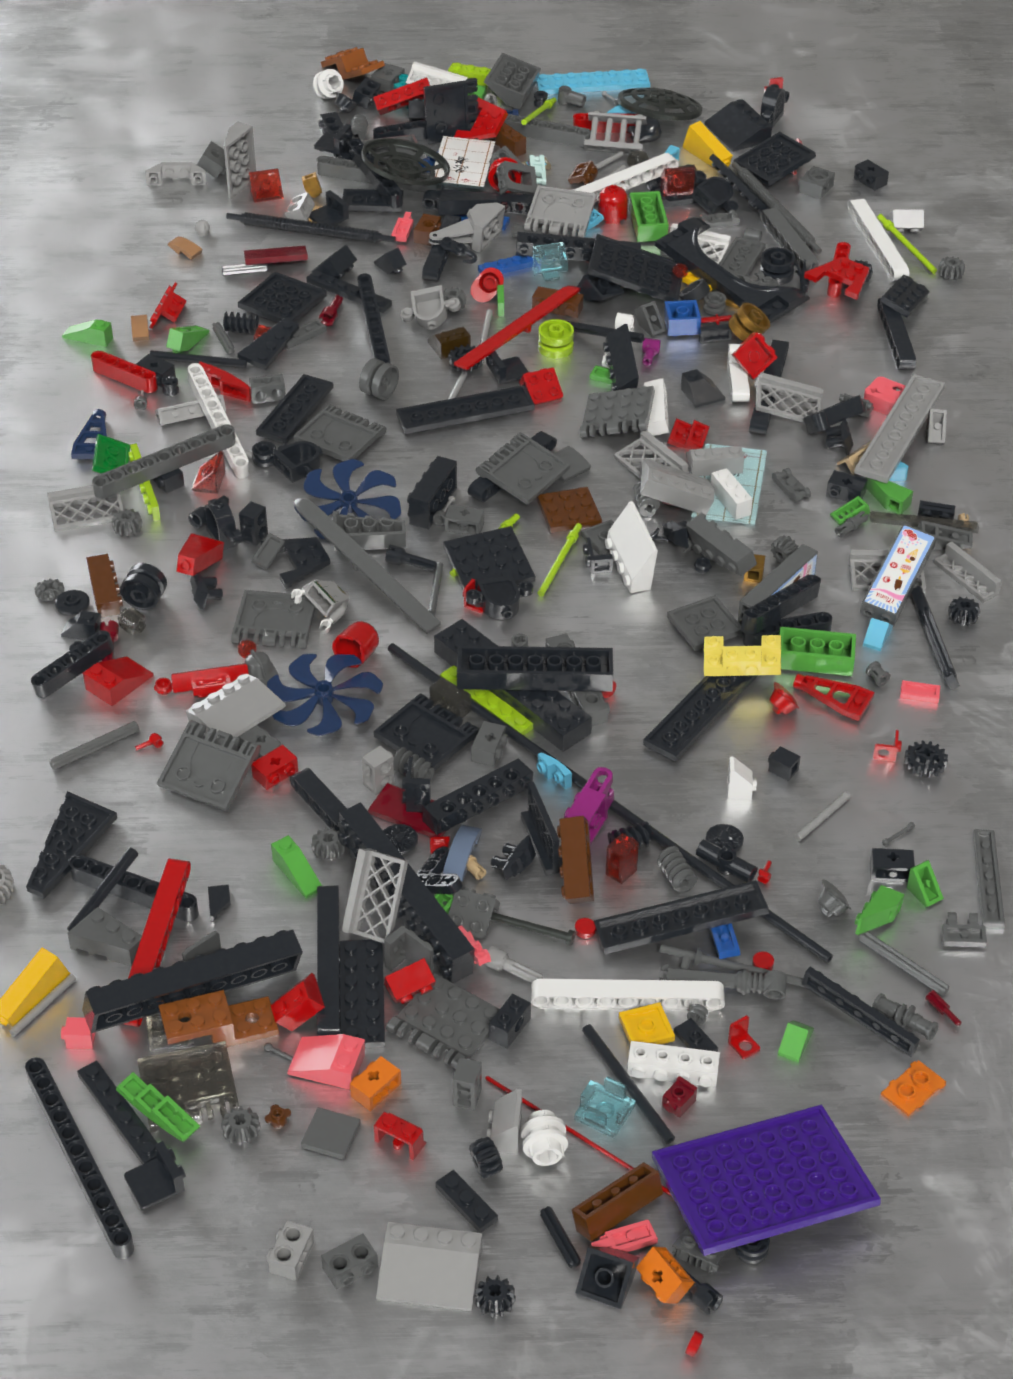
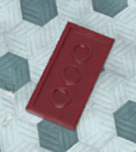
M306 246L245 250L244 258L246 265L307 260L308 254Z
M389 783L385 785L368 809L372 816L394 824L408 825L416 832L428 837H443L446 833L444 831L436 835L422 821L423 812H406V803L402 802L403 791L406 790Z

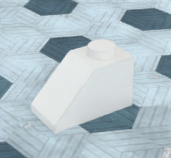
M730 757L727 777L728 799H752V792L756 791V779H753L752 770L735 757Z

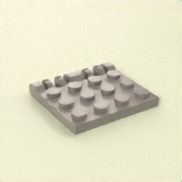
M538 185L524 224V230L531 231L533 226V232H537L539 223L543 224L542 233H546L548 225H550L549 234L560 235L562 227H564L563 236H567L568 228H573L572 237H576L578 232V237L585 238L597 194Z

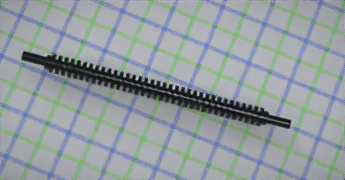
M248 212L241 215L227 213L226 215L227 219L238 220L244 225L305 232L343 239L351 238V240L371 243L381 241L396 242L395 236L382 235L379 231L363 230L361 228L340 225L332 226V224L313 223L311 221L286 219Z

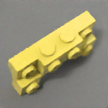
M762 635L761 646H724V636L704 638V676L781 675V635Z

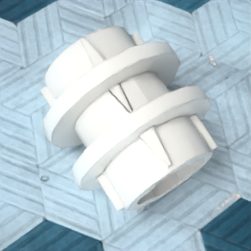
M327 69L315 75L313 88L318 97L331 99L337 97L338 93H342L344 82L339 72L334 69Z
M546 1109L531 1113L521 1127L523 1152L538 1165L548 1166L557 1163L564 1157V1152L568 1148V1138L565 1135L566 1124L562 1119L556 1117L554 1112Z

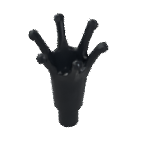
M804 259L803 270H800L798 264L795 263L798 269L795 270V273L800 278L801 291L808 294L810 280L804 278L805 272L808 271L806 269V259ZM813 263L809 270L813 269L816 264Z

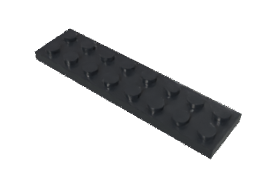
M525 385L399 408L396 409V415L405 434H412L535 410V404Z
M758 675L705 676L643 739V745L676 762Z
M757 880L594 920V924L605 955L769 914V908Z

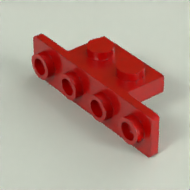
M176 282L172 287L169 285L154 311L156 313H153L149 320L152 322L149 328H153L160 315L174 323L187 300L173 292L177 286Z
M244 663L171 674L173 692L193 690L194 696L206 697L211 693L219 691L224 685L232 683L240 675L248 674V666Z

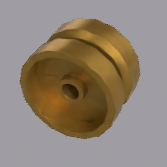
M743 303L737 313L728 321L731 331L742 341L754 332L764 334L770 327V321L765 313L751 303Z

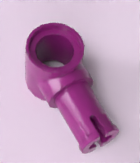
M645 338L642 345V352L644 353L643 365L650 366L652 364L653 357L659 354L661 340Z

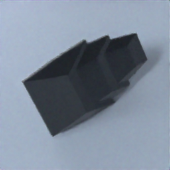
M843 418L839 426L826 429L827 449L843 446L848 456L853 447V440L848 422Z
M686 520L679 523L671 521L662 524V532L669 538V541L673 542L676 546L689 548L688 538H690L686 527L688 523Z
M199 573L191 576L190 583L194 596L193 600L202 611L205 609L207 599H222V589H213L217 585L216 577H202Z
M527 835L517 846L506 843L503 846L502 853H504V856L509 857L494 856L491 859V865L493 869L503 871L505 880L512 876L515 877L519 873L521 874L533 862L536 856L530 835Z

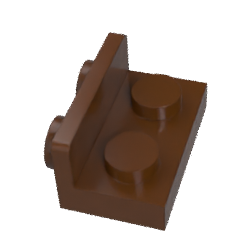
M593 161L577 164L568 178L569 183L580 184L583 182L586 185L593 182L598 174L597 167Z

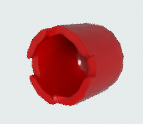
M617 185L607 186L599 194L598 212L603 215L605 223L619 224L620 220H626L628 216L627 193L622 187Z
M357 621L348 626L333 641L332 649L334 655H355L363 664L379 645V636L372 625L367 622ZM353 665L348 667L357 668L360 665Z

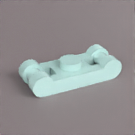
M529 155V166H534L536 177H541L536 178L537 184L546 186L544 155Z

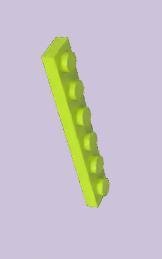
M137 443L130 444L131 452H128L130 462L142 458ZM150 480L139 484L144 504H147L148 515H152L153 521L161 520L159 506Z
M453 665L441 673L440 676L457 688V667ZM459 689L522 735L533 730V723L491 691Z

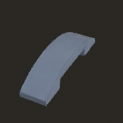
M462 825L458 829L451 844L443 874H457L461 882H463L470 855L475 844H478L482 828Z

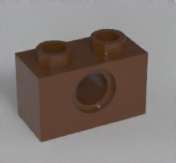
M423 214L413 230L414 243L431 246L429 234L440 229L442 224L441 217Z

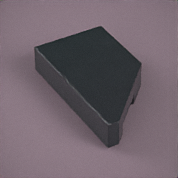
M229 884L208 887L211 921H214L222 910H226L231 905Z

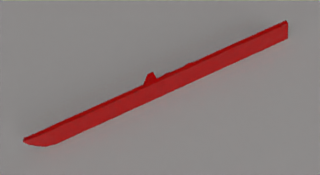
M577 286L561 288L455 361L454 366L468 370L521 332L530 333L534 323L576 295L581 288Z

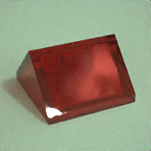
M278 168L249 172L250 193L254 203L284 198Z
M222 451L199 467L191 489L192 491L218 494L225 475L224 453Z

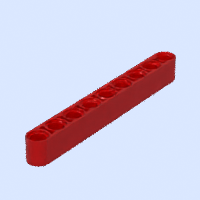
M171 858L167 860L128 979L135 974H146L160 967L190 875V861ZM143 1018L121 1025L140 1027Z

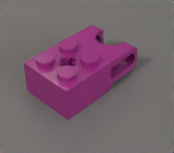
M598 767L594 770L581 792L575 795L571 808L568 807L564 814V818L584 816L588 820L590 846L607 820V810L614 800V790L610 788L613 783V773L605 767ZM606 775L607 778L603 783L598 782L599 776Z

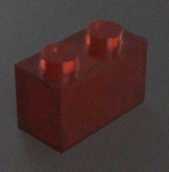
M622 833L607 846L606 875L621 885L637 871L639 843L635 839Z

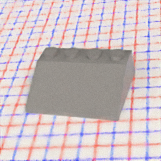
M236 122L229 128L224 144L229 199L234 198L257 179L253 126L241 122Z
M643 459L641 495L707 515L714 502L715 492L709 479Z
M243 674L232 683L224 685L219 691L209 694L206 699L193 704L191 708L186 710L189 721L193 720L199 724L206 725L204 736H206L210 728L217 729L216 731L220 730L231 734L233 737H238L280 711L286 705L258 678L249 674Z
M388 1222L383 1243L376 1300L472 1312L482 1254V1233Z

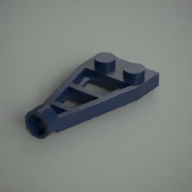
M96 409L93 411V414L73 443L72 459H93L95 443L84 442L87 438H96L97 434L107 437L105 426L106 412L104 410ZM91 427H101L100 431H90Z

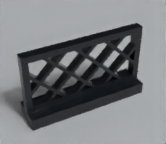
M530 782L528 783V811L521 812V819L528 835H530L534 850L545 875L560 873V866L563 865L558 851L560 840L535 783Z

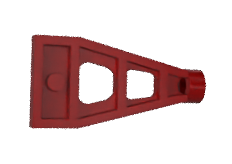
M799 673L793 683V688L805 691L841 715L857 721L863 716L875 693L857 685L809 675L804 676ZM816 687H827L830 688V690L827 693V695H825L816 690ZM840 691L851 696L846 703H840L833 698L834 693Z

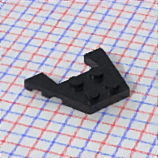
M317 537L282 539L285 541V545L279 553L285 552L295 570L280 574V580L285 589L292 587L291 584L296 581L304 580V576L309 573L314 574L330 565V558Z

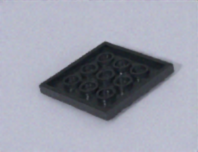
M778 132L733 161L737 162L742 168H747L754 177L770 186L802 165L810 162L816 157V154L808 147L782 132Z
M274 272L238 302V308L277 323L284 318L297 322L327 296V291Z
M511 526L443 542V547L452 567L455 569L456 576L463 590L472 579H475L476 590V580L504 575H512L517 586L523 581L535 582L536 576Z

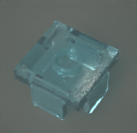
M564 242L533 246L534 276L542 275L544 281L547 282L560 280L559 272H568V257L565 253Z
M610 1077L605 1078L604 1086L590 1080L580 1096V1106L574 1114V1120L615 1138L634 1109L636 1100L626 1096L625 1084Z

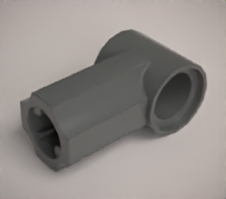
M569 86L559 87V104H572L583 108L586 102L584 94L571 91L572 89Z

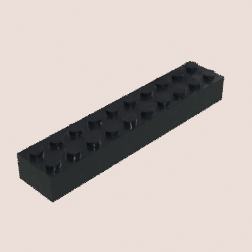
M463 619L434 635V652L451 666L455 665L456 667L458 646H498ZM489 690L531 721L533 729L562 752L591 734L592 717L558 691Z
M361 802L339 812L338 839L343 846L345 845L348 848L353 860L357 859L359 849L367 848L405 860ZM375 858L374 866L378 870L384 865L380 858ZM394 863L390 866L394 876L399 873L401 865L399 863ZM408 864L397 918L402 919L405 928L412 930L424 942L426 941L433 947L434 963L439 968L441 976L451 983H455L473 973L475 949ZM386 870L379 874L383 883L390 879ZM375 877L371 879L372 885L377 889L379 885ZM393 883L386 886L389 895L392 896L395 893Z
M281 930L273 936H261L253 942H241L233 948H221L213 954L206 956L204 954L198 955L193 960L186 962L178 961L172 966L166 968L158 967L146 974L138 973L126 980H114L106 986H94L85 992L82 1011L90 1033H95L160 1013L159 1005L221 990L228 992L296 971L303 951L294 930Z

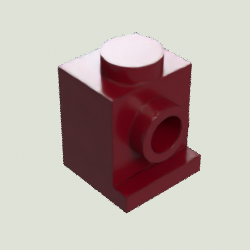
M678 1076L676 1082L664 1093L662 1106L667 1112L680 1118L695 1103L697 1087L681 1076Z

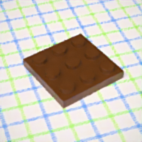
M588 487L545 493L537 497V502L550 533L573 530L577 523L581 524L582 528L602 523V518Z

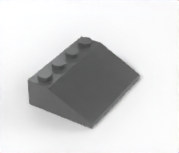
M502 53L485 78L484 83L507 105L520 110L536 85L541 68Z

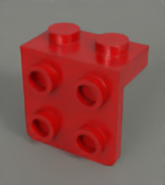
M554 367L527 372L522 375L519 381L520 386L525 385L535 405L559 400L563 397Z

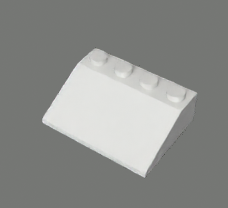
M631 501L609 529L607 539H605V546L612 554L618 573L623 577L624 586H627L630 593L651 590L658 550L634 502Z

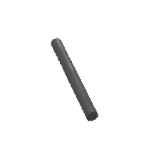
M441 562L436 564L429 611L433 615L436 612L443 563Z

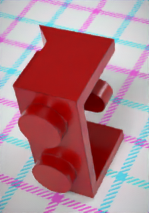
M384 1111L374 1124L375 1142L379 1143L383 1136L388 1134L395 1138L393 1140L394 1149H401L405 1143L409 1145V1155L413 1161L427 1143L424 1141L422 1128L394 1114Z

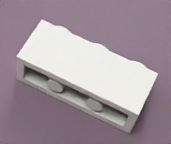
M726 468L711 473V484L715 489L714 494L733 518L737 520L750 516L752 498L731 472Z

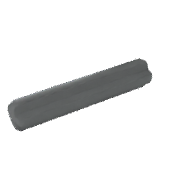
M220 322L213 323L212 329L226 353H234L235 347Z

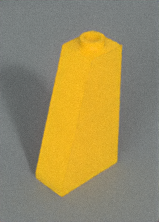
M701 121L689 125L682 147L711 167H713L711 165L713 162L709 157L712 154L729 167L733 155Z
M42 947L1 997L0 1023L7 1026L9 1024L13 1027L70 974L56 955Z

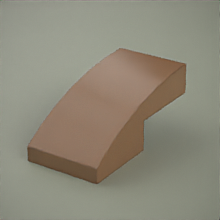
M180 236L168 243V246L178 255L183 253L190 260L200 255L203 250L194 242Z
M147 315L131 316L133 341L149 340Z

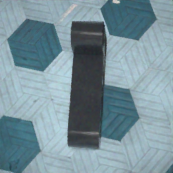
M857 395L806 416L803 420L808 433L813 434L830 428V426L841 422L843 418L848 419L866 410L861 396Z

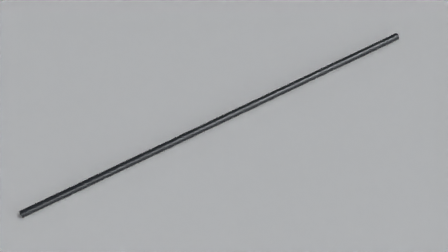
M394 643L388 646L389 652L487 722L506 726L508 737L538 757L539 753H544L555 758ZM566 766L572 772V782L583 789L587 780ZM613 800L609 807L633 826L644 821L616 800ZM650 825L654 841L664 848L678 847L679 851L683 854V858L687 860V863L720 888L735 886ZM769 910V914L761 916L824 962L829 963L832 960L833 954L771 910Z

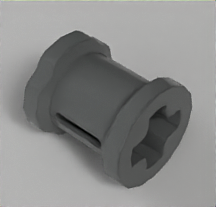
M878 661L871 663L866 668V674L873 677L877 686L885 685L890 680V673L884 671Z

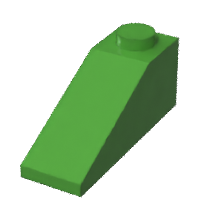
M95 319L72 325L63 333L62 338L107 347L113 339L111 322Z
M197 325L170 328L166 347L172 349V352L175 353L189 351L209 333V329Z
M287 835L272 843V860L305 899L317 893V886H322L301 849L292 838Z

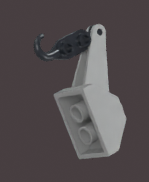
M500 203L476 204L472 209H469L467 213L468 219L431 232L429 234V243L433 245L439 244L442 249L451 251L457 256H469L472 259L463 260V262L473 264L477 261V255L473 251L480 253L502 231L505 205ZM463 243H469L473 251L469 250Z

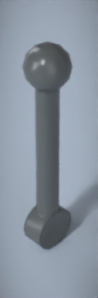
M910 822L907 827L890 838L883 839L882 844L888 846L892 840L908 830H913L915 824Z
M271 1043L264 1045L266 1051H272L292 1061L293 1056L274 1048Z

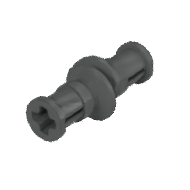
M882 993L873 1002L872 1007L876 1008L879 1012L894 1020L901 1027L907 1026L910 1030L924 1035L928 1041H931L938 1031L939 1024L937 1022H930L923 1018V1016L915 1013L916 1007L914 1005L907 1009V1005L904 1003L901 1005L893 1002Z

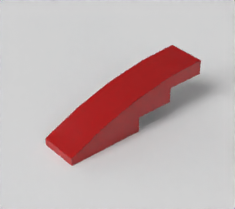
M203 362L198 363L203 367L212 387L220 389L221 394L251 402L250 386L242 380L215 366Z

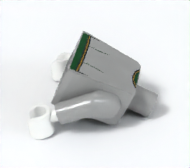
M315 579L303 586L302 590L294 589L291 593V599L295 597L294 603H301L302 595H305L326 618H329L323 619L319 626V629L323 626L327 627L324 634L330 632L331 624H335L345 614L348 607V592L342 590L333 581Z

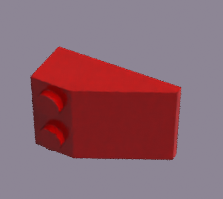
M127 656L98 662L83 672L85 689L111 706L118 703L154 676L153 672Z

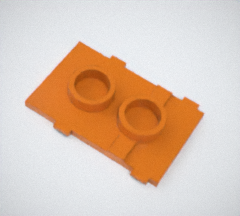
M919 1060L911 1063V1067L896 1080L890 1081L889 1086L881 1092L883 1097L907 1116L912 1114L917 1108H921L926 1100L939 1089H943L946 1086V1081Z

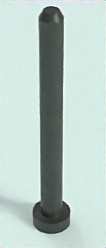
M494 912L491 917V921L566 940L568 945L573 944L576 935L574 930L565 932Z

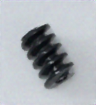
M227 311L224 314L223 326L226 332L231 330L233 333L237 331L238 333L243 332L244 334L250 333L254 335L258 329L259 315H256L255 319H253L252 314L248 318L246 313H243L242 317H240L239 312H237L236 317H234V312H231L230 316H228Z
M643 821L641 824L636 823L634 827L629 825L626 829L620 828L619 831L612 830L611 833L608 832V842L615 856H619V849H621L623 854H626V847L633 852L634 845L640 850L642 848L641 843L645 847H649V841L653 842L654 840L652 829L647 821Z

